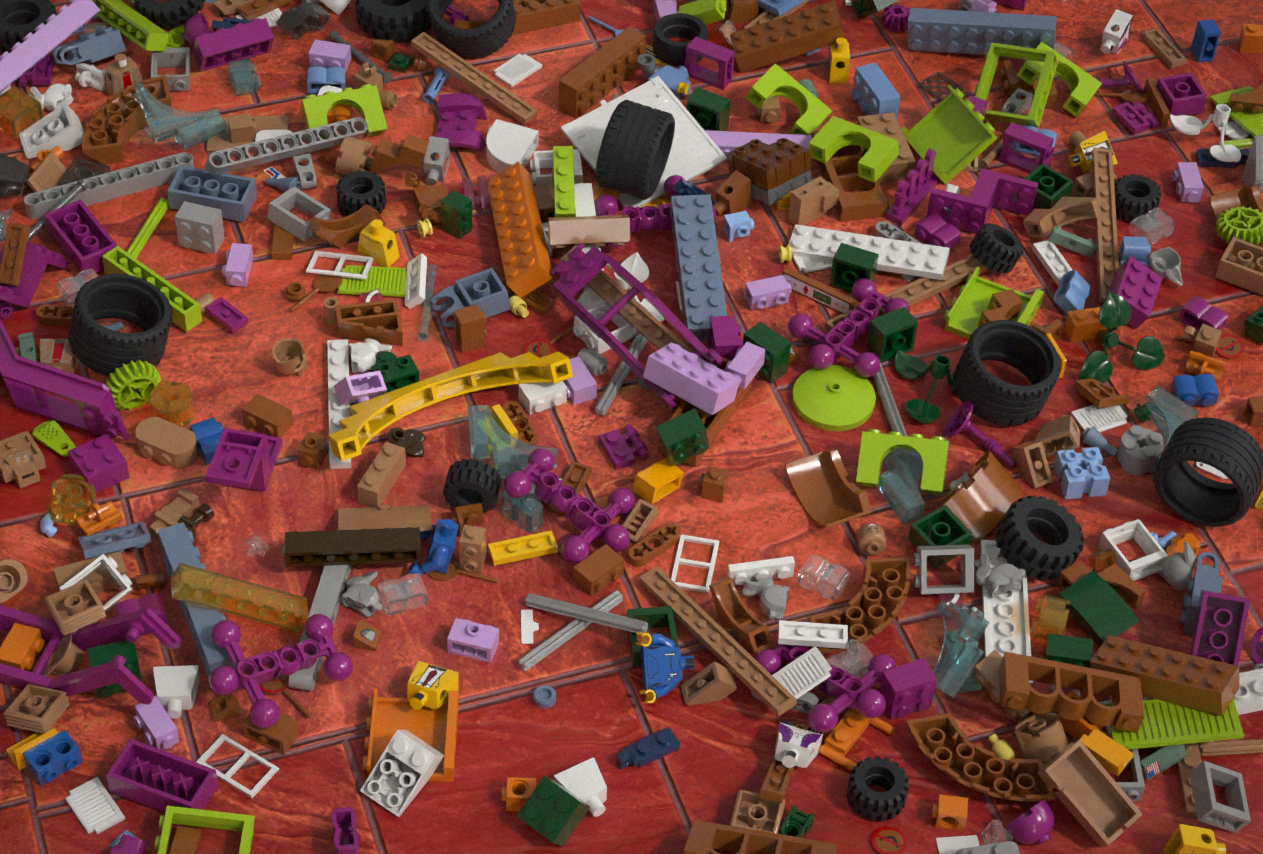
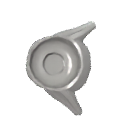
M1171 247L1160 248L1148 256L1149 269L1156 272L1163 279L1168 278L1179 286H1183L1180 272L1181 260L1174 249Z
M1187 541L1184 542V553L1178 552L1169 556L1163 565V570L1158 571V574L1178 591L1187 588L1192 571L1196 568L1197 557Z

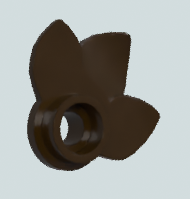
M393 428L388 432V442L404 447L406 455L424 456V447L421 442L426 440V436L422 432L415 429L403 430L401 428Z

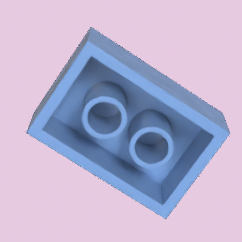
M877 63L856 67L851 95L853 100L860 106V110L866 116L894 112L897 119L901 96Z

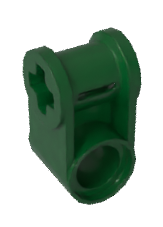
M793 805L781 826L780 834L805 838L814 824L816 815L813 813L807 814L798 810L797 806Z

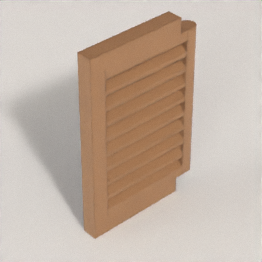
M50 152L26 182L34 192L63 185L69 178L66 174L68 170L56 155Z

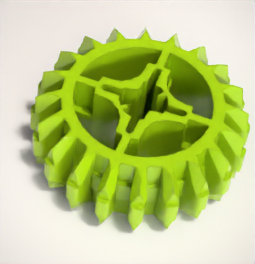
M1244 206L1228 207L1227 210H1222V214H1219L1216 222L1217 236L1221 237V241H1226L1228 245L1232 238L1235 237L1258 246L1259 243H1263V212H1259L1258 209L1253 210L1251 207L1245 208Z
M131 360L127 365L123 363L121 368H116V372L110 373V378L106 379V386L110 388L116 407L120 411L124 409L130 411L147 403L150 404V400L156 399V394L161 392V375L155 366L147 361L137 360L134 363Z

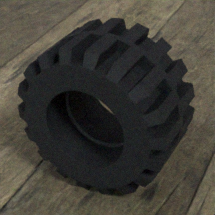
M357 170V172L352 171L348 175H343V178L338 180L336 185L337 206L345 217L355 213L365 204L374 208L380 214L385 210V182L376 173Z
M1131 174L1130 176L1124 175L1123 178H1118L1114 183L1117 218L1134 224L1136 222L1141 224L1144 221H1151V218H1154L1158 211L1162 195L1160 186L1156 185L1155 181L1150 180L1151 178L1143 177V175Z
M992 223L982 225L969 245L971 253L981 264L995 272L1005 274L1011 272L1024 253L1022 243L1014 234Z
M472 458L470 460L461 459V462H454V465H451L448 470L443 496H445L447 502H450L452 507L481 503L483 513H486L488 510L491 511L497 503L502 481L501 475L498 474L496 468H492L491 464H486L482 460L477 461Z
M875 756L874 759L867 757L864 762L862 760L857 762V766H854L851 770L847 788L848 804L850 807H853V811L856 814L861 813L862 818H871L870 821L875 822L876 819H880V822H884L886 818L891 820L895 818V814L899 815L902 812V808H904L906 803L909 778L908 775H905L904 768L898 767L899 763L896 761L892 763L890 758L887 757L880 759V756ZM868 786H881L887 791L875 792L868 788Z

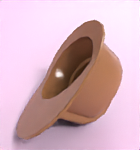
M13 559L0 561V604L16 595L26 585L28 580L27 571L19 561Z
M67 634L61 639L41 675L46 677L50 673L66 675L78 667L84 652L71 642V634Z

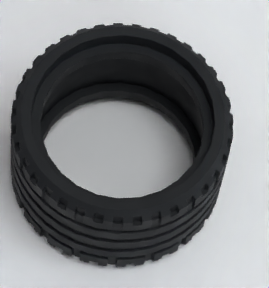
M427 0L426 2L428 16L436 39L461 58L476 59L497 52L498 49L502 48L509 41L508 39L511 38L512 32L515 29L516 15L512 0H497L499 7L494 17L486 24L473 29L456 28L444 20L445 11L454 0Z
M630 100L620 102L611 115L599 149L595 173L598 184L643 200L651 197L661 180L671 151L675 132V119L673 115Z
M126 274L98 276L86 282L77 292L68 334L69 347L82 364L106 376H110V373H115L116 368H121L123 363L125 365L129 364L131 360L134 363L137 360L147 361L156 367L162 360L166 348L173 313L171 304L159 288L144 279ZM105 318L122 319L140 326L145 331L141 333L117 332L100 325L95 320Z
M1011 320L987 322L974 330L959 359L953 375L955 392L962 403L970 401L973 404L972 413L987 422L1003 426L1026 424L1037 417L1042 411L1058 380L1061 370L1059 355L1052 343L1042 333L1026 324ZM993 360L1009 364L1023 373L1032 385L1021 386L1005 382L988 371L981 361Z
M1209 417L1190 419V421H1185L1175 429L1153 472L1154 487L1165 505L1185 520L1210 527L1234 524L1246 515L1263 481V450L1249 433L1235 424ZM1187 461L1210 465L1226 475L1232 483H1222L1209 479L1197 472Z

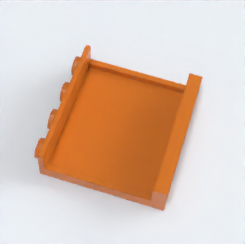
M374 688V698H369V712H372V717H367V731H370V736L365 737V750H368V756L363 757V770H367L368 777L396 731L407 730L444 755L428 781L454 782L459 692L449 691V700L438 709L423 706L421 709L416 710L411 707L407 698L378 697V689Z

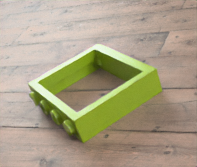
M991 42L989 52H986L985 65L981 68L980 82L976 85L975 97L987 100L1000 56L1044 62L1028 116L986 110L985 119L1005 123L1013 122L1018 125H1031L1039 128L1059 61L1055 51Z
M167 806L165 815L160 816L159 829L162 830L161 836H156L155 850L158 851V854L167 853L172 824L241 831L242 837L239 854H250L255 816Z

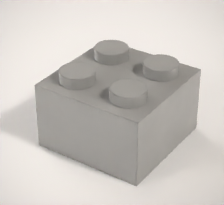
M183 202L175 215L178 246L216 254L225 239L222 211L208 206Z

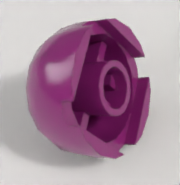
M202 13L190 17L184 25L185 33L182 34L185 44H190L192 48H194L195 38L198 35L212 33L209 31L208 22Z
M1043 800L1010 822L1006 827L1010 834L1022 844L1037 842L1040 845L1051 837L1048 833L1055 824L1054 813L1048 803Z

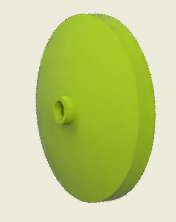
M831 365L823 370L814 367L804 372L796 380L792 394L793 406L798 415L810 425L828 431H846L861 426L871 417L876 401L874 388L867 378L860 376L853 369L838 365Z

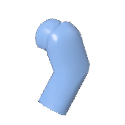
M52 508L40 521L41 532L45 533L48 537H52L57 532V528L53 524L60 517L58 510Z
M1174 531L1168 532L1162 538H1159L1157 533L1151 532V535L1162 549H1166L1171 544V539L1178 537Z

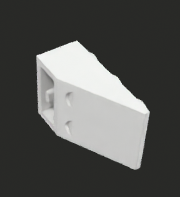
M397 730L360 791L400 817L433 775L444 755L409 731Z

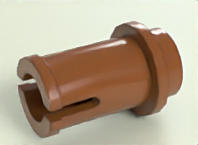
M159 570L153 574L136 575L138 590L157 586L161 588L166 585L164 572H159Z

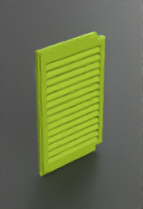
M345 265L341 272L362 274L365 266ZM371 266L366 280L342 277L343 281L338 288V294L369 295L378 289L379 292L373 296L405 297L407 269Z

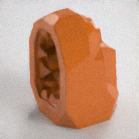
M1183 533L1171 539V544L1167 547L1166 554L1169 557L1178 552L1184 553V542L1187 541L1195 555H1198L1200 550L1199 540L1193 533Z

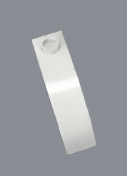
M496 119L494 124L489 126L486 137V157L491 168L497 173H501L516 162H519L525 168L533 155V151L538 147L539 131Z

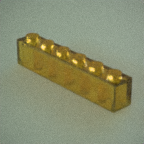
M183 563L178 565L171 577L172 598L297 632L301 630L309 617L307 598Z

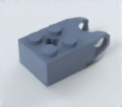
M104 26L97 28L96 33L86 32L80 34L78 39L56 47L52 52L54 61L60 64L92 63L124 52L126 48L119 29ZM59 50H61V52L59 53L61 60L57 58V52ZM65 52L67 53V58H66V59H64V53H65Z
M493 268L456 280L454 285L446 287L431 299L433 310L445 311L441 315L444 327H454V319L446 322L448 316L454 315V310L476 304L481 312L484 311L486 318L510 310L508 291ZM439 299H446L441 305H436Z
M1203 552L1197 559L1195 572L1188 582V594L1185 593L1182 606H1184L1186 611L1182 610L1180 623L1183 624L1182 633L1193 635L1201 590L1221 593L1223 577L1218 576L1220 562L1216 554ZM1209 558L1214 562V566L1203 565L1202 560Z

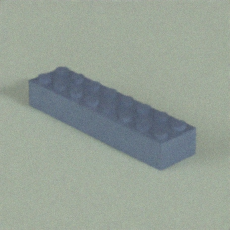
M910 8L908 18V50L986 55V52H989L991 42L1034 49L1043 42L1055 50L1057 16Z
M711 194L671 196L670 217L684 325L700 342H708L711 316H727Z
M183 522L158 529L162 560L209 680L211 672L217 667L227 665L234 668L226 649L217 647L212 641V628L216 623L226 620L224 613H220L218 610L220 609V604L217 596H213L211 593L214 592L212 582L205 577L207 571L204 563L199 561L201 559L199 549L192 544L194 543L191 530L187 531Z

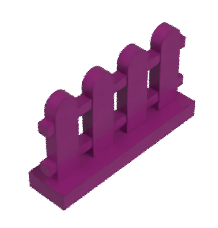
M929 148L925 159H919L915 171L911 169L907 174L906 181L901 180L899 182L897 192L895 193V202L886 211L885 219L902 226L929 195L932 188H935L938 184L939 177L932 175L934 159L936 157L935 150Z

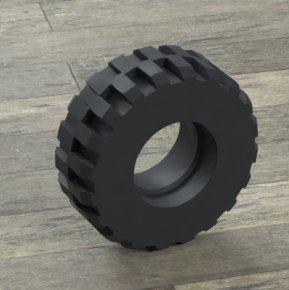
M355 0L357 22L361 29L374 39L393 40L394 43L400 41L407 42L423 32L427 33L432 28L426 7L427 0Z

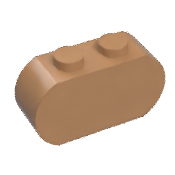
M159 417L147 418L137 425L135 430L138 451L145 457L155 459L164 465H169L176 469L188 467L197 459L198 449L194 432Z

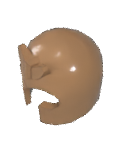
M284 338L274 344L272 358L275 368L284 375L298 373V376H302L308 364L303 343L295 338Z

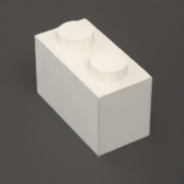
M563 381L555 384L552 382L519 384V400L528 414L532 415L566 403L567 386Z

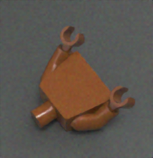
M408 171L404 177L406 180L405 184L408 187L413 185V203L421 220L423 221L425 218H428L431 224L441 223V200L448 195L445 186L426 185L417 180V175L414 172Z

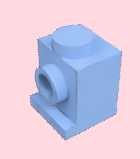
M746 211L724 215L723 231L729 242H733L734 238L749 236L750 230L754 229V221Z

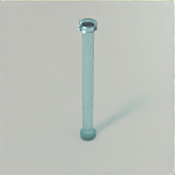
M428 265L426 270L428 276L420 331L417 333V339L420 341L429 340L428 327L432 306L431 299L433 298L435 277L439 270L436 265Z

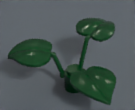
M1108 291L1098 315L1100 324L1107 328L1099 331L1097 335V340L1104 353L1096 350L1086 357L1080 369L1078 380L1092 378L1105 383L1111 377L1113 371L1112 363L1107 361L1110 356L1106 347L1113 348L1117 344L1135 351L1132 356V363L1142 370L1154 369L1164 361L1165 355L1162 344L1155 337H1143L1139 340L1137 348L1119 341V336L1113 331L1118 329V325L1124 326L1128 324L1131 318V308L1122 296Z
M900 350L897 351L894 365L900 376L909 380H915L918 376L923 378L930 371L934 378L925 402L921 399H911L906 403L905 410L914 420L928 424L938 419L940 415L939 407L929 404L937 379H943L947 375V383L952 385V390L955 392L953 384L954 373L950 374L951 368L949 365L951 360L949 357L942 354L936 355L934 361H931L928 366L917 357L907 355Z

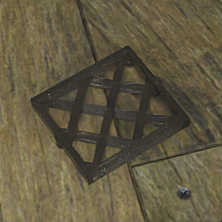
M940 72L934 73L918 84V88L940 102L944 99L942 95L948 96L951 93V90L947 86H941V83L951 84L953 89L958 87L960 91L963 89L962 86ZM932 82L938 83L939 86L932 85ZM933 88L939 89V92L933 91ZM942 89H948V92H942Z

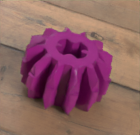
M898 4L895 6L889 5L883 11L882 24H884L886 29L890 28V31L894 30L897 33L898 31L905 32L908 29L910 8H905L904 5L899 6Z

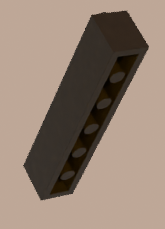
M420 527L285 532L286 567L421 562Z

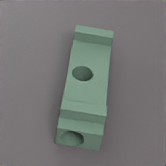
M1060 226L1053 227L1048 235L1049 242L1091 257L1096 250V243L1093 242V239L1087 240L1061 230Z
M33 332L18 335L21 357L38 362Z

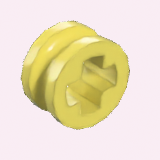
M425 218L423 221H417V229L422 238L426 237V234H433L432 225L428 218Z
M790 245L786 247L779 246L780 263H784V261L791 262Z

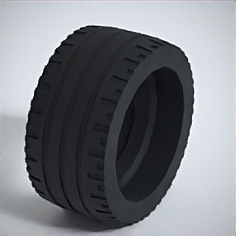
M674 13L660 18L656 22L653 31V51L656 57L672 66H684L686 60L685 48L689 42H675L669 39L683 37L693 40L695 37L707 41L708 33L704 22L698 17L685 13ZM697 54L696 63L701 61L703 56Z

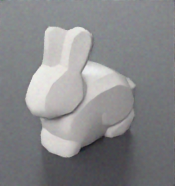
M70 84L51 85L43 94L36 87H31L30 93L27 96L29 100L33 101V105L38 111L47 109L52 112L65 103L70 105L74 100L71 96L72 87Z
M370 338L365 339L364 343H349L352 372L359 374L370 371L371 366L376 364V355L382 352H390L392 345H383L377 340Z

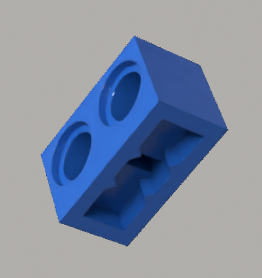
M66 730L23 753L27 769L40 786L46 782L53 781L57 776L74 769L78 764L82 763L80 748Z

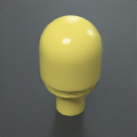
M511 296L509 298L510 310L515 315H521L524 318L529 315L526 303L519 296Z
M996 734L988 738L993 745L991 750L995 753V757L1006 760L1015 758V752L1004 739L1000 740Z

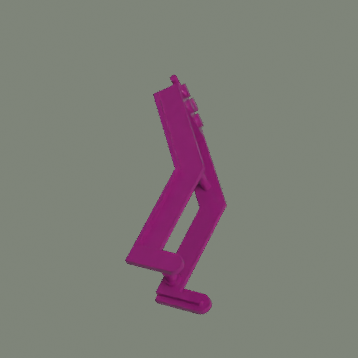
M580 243L567 255L569 258L567 262L563 259L550 271L553 276L557 273L561 276L553 284L562 295L561 302L597 334L673 412L676 409L675 396L666 389L644 378V366L604 325L639 293L695 349L693 353L698 355L699 358L713 363L718 368L722 365L723 359L714 349L710 348L708 350L656 295L610 255L603 254L595 246L585 254L582 251L584 246ZM607 265L632 288L597 320L573 296Z
M0 319V372L17 408L100 436L107 434L110 439L117 436L122 437L125 441L129 439L123 419L116 407L109 387L103 383L18 356ZM44 391L77 402V404L44 393Z
M0 605V632L2 629L10 631L14 623H19L40 629L42 639L48 642L32 672L0 663V682L23 689L27 684L67 692V696L119 683L138 702L146 705L151 704L154 698L153 693L124 666L126 660L120 655H115L112 662L55 678L41 675L57 645L65 635L62 634L55 620ZM150 608L79 628L75 633H71V642L83 652H86L87 648L124 640L135 643L139 636L152 633L168 649H178L182 640Z

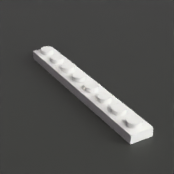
M348 339L327 340L329 434L341 430L339 420L350 416V404L340 405L334 389L335 384L349 376ZM329 441L330 469L351 468V458L345 461L338 459L333 455Z

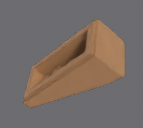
M642 499L638 500L622 524L626 529L636 533L635 536L629 533L630 541L637 543L658 517V507ZM641 512H644V513H646L648 516L646 517V516H644V515H642V514H640V513H641ZM638 517L642 519L644 522L642 523L636 520V518ZM634 523L638 525L640 528L637 529L631 526V524Z

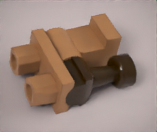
M183 487L178 492V497L154 514L155 521L149 526V533L157 539L159 538L158 529L184 522L187 531L191 530L193 538H195L197 526L202 521H210L215 514L209 505L203 503L199 506L198 496Z

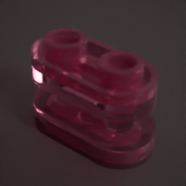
M485 176L477 177V183H471L470 177L462 178V182H458L459 193L472 200V210H474V204H480L481 209L490 208ZM478 190L479 196H473L472 191Z

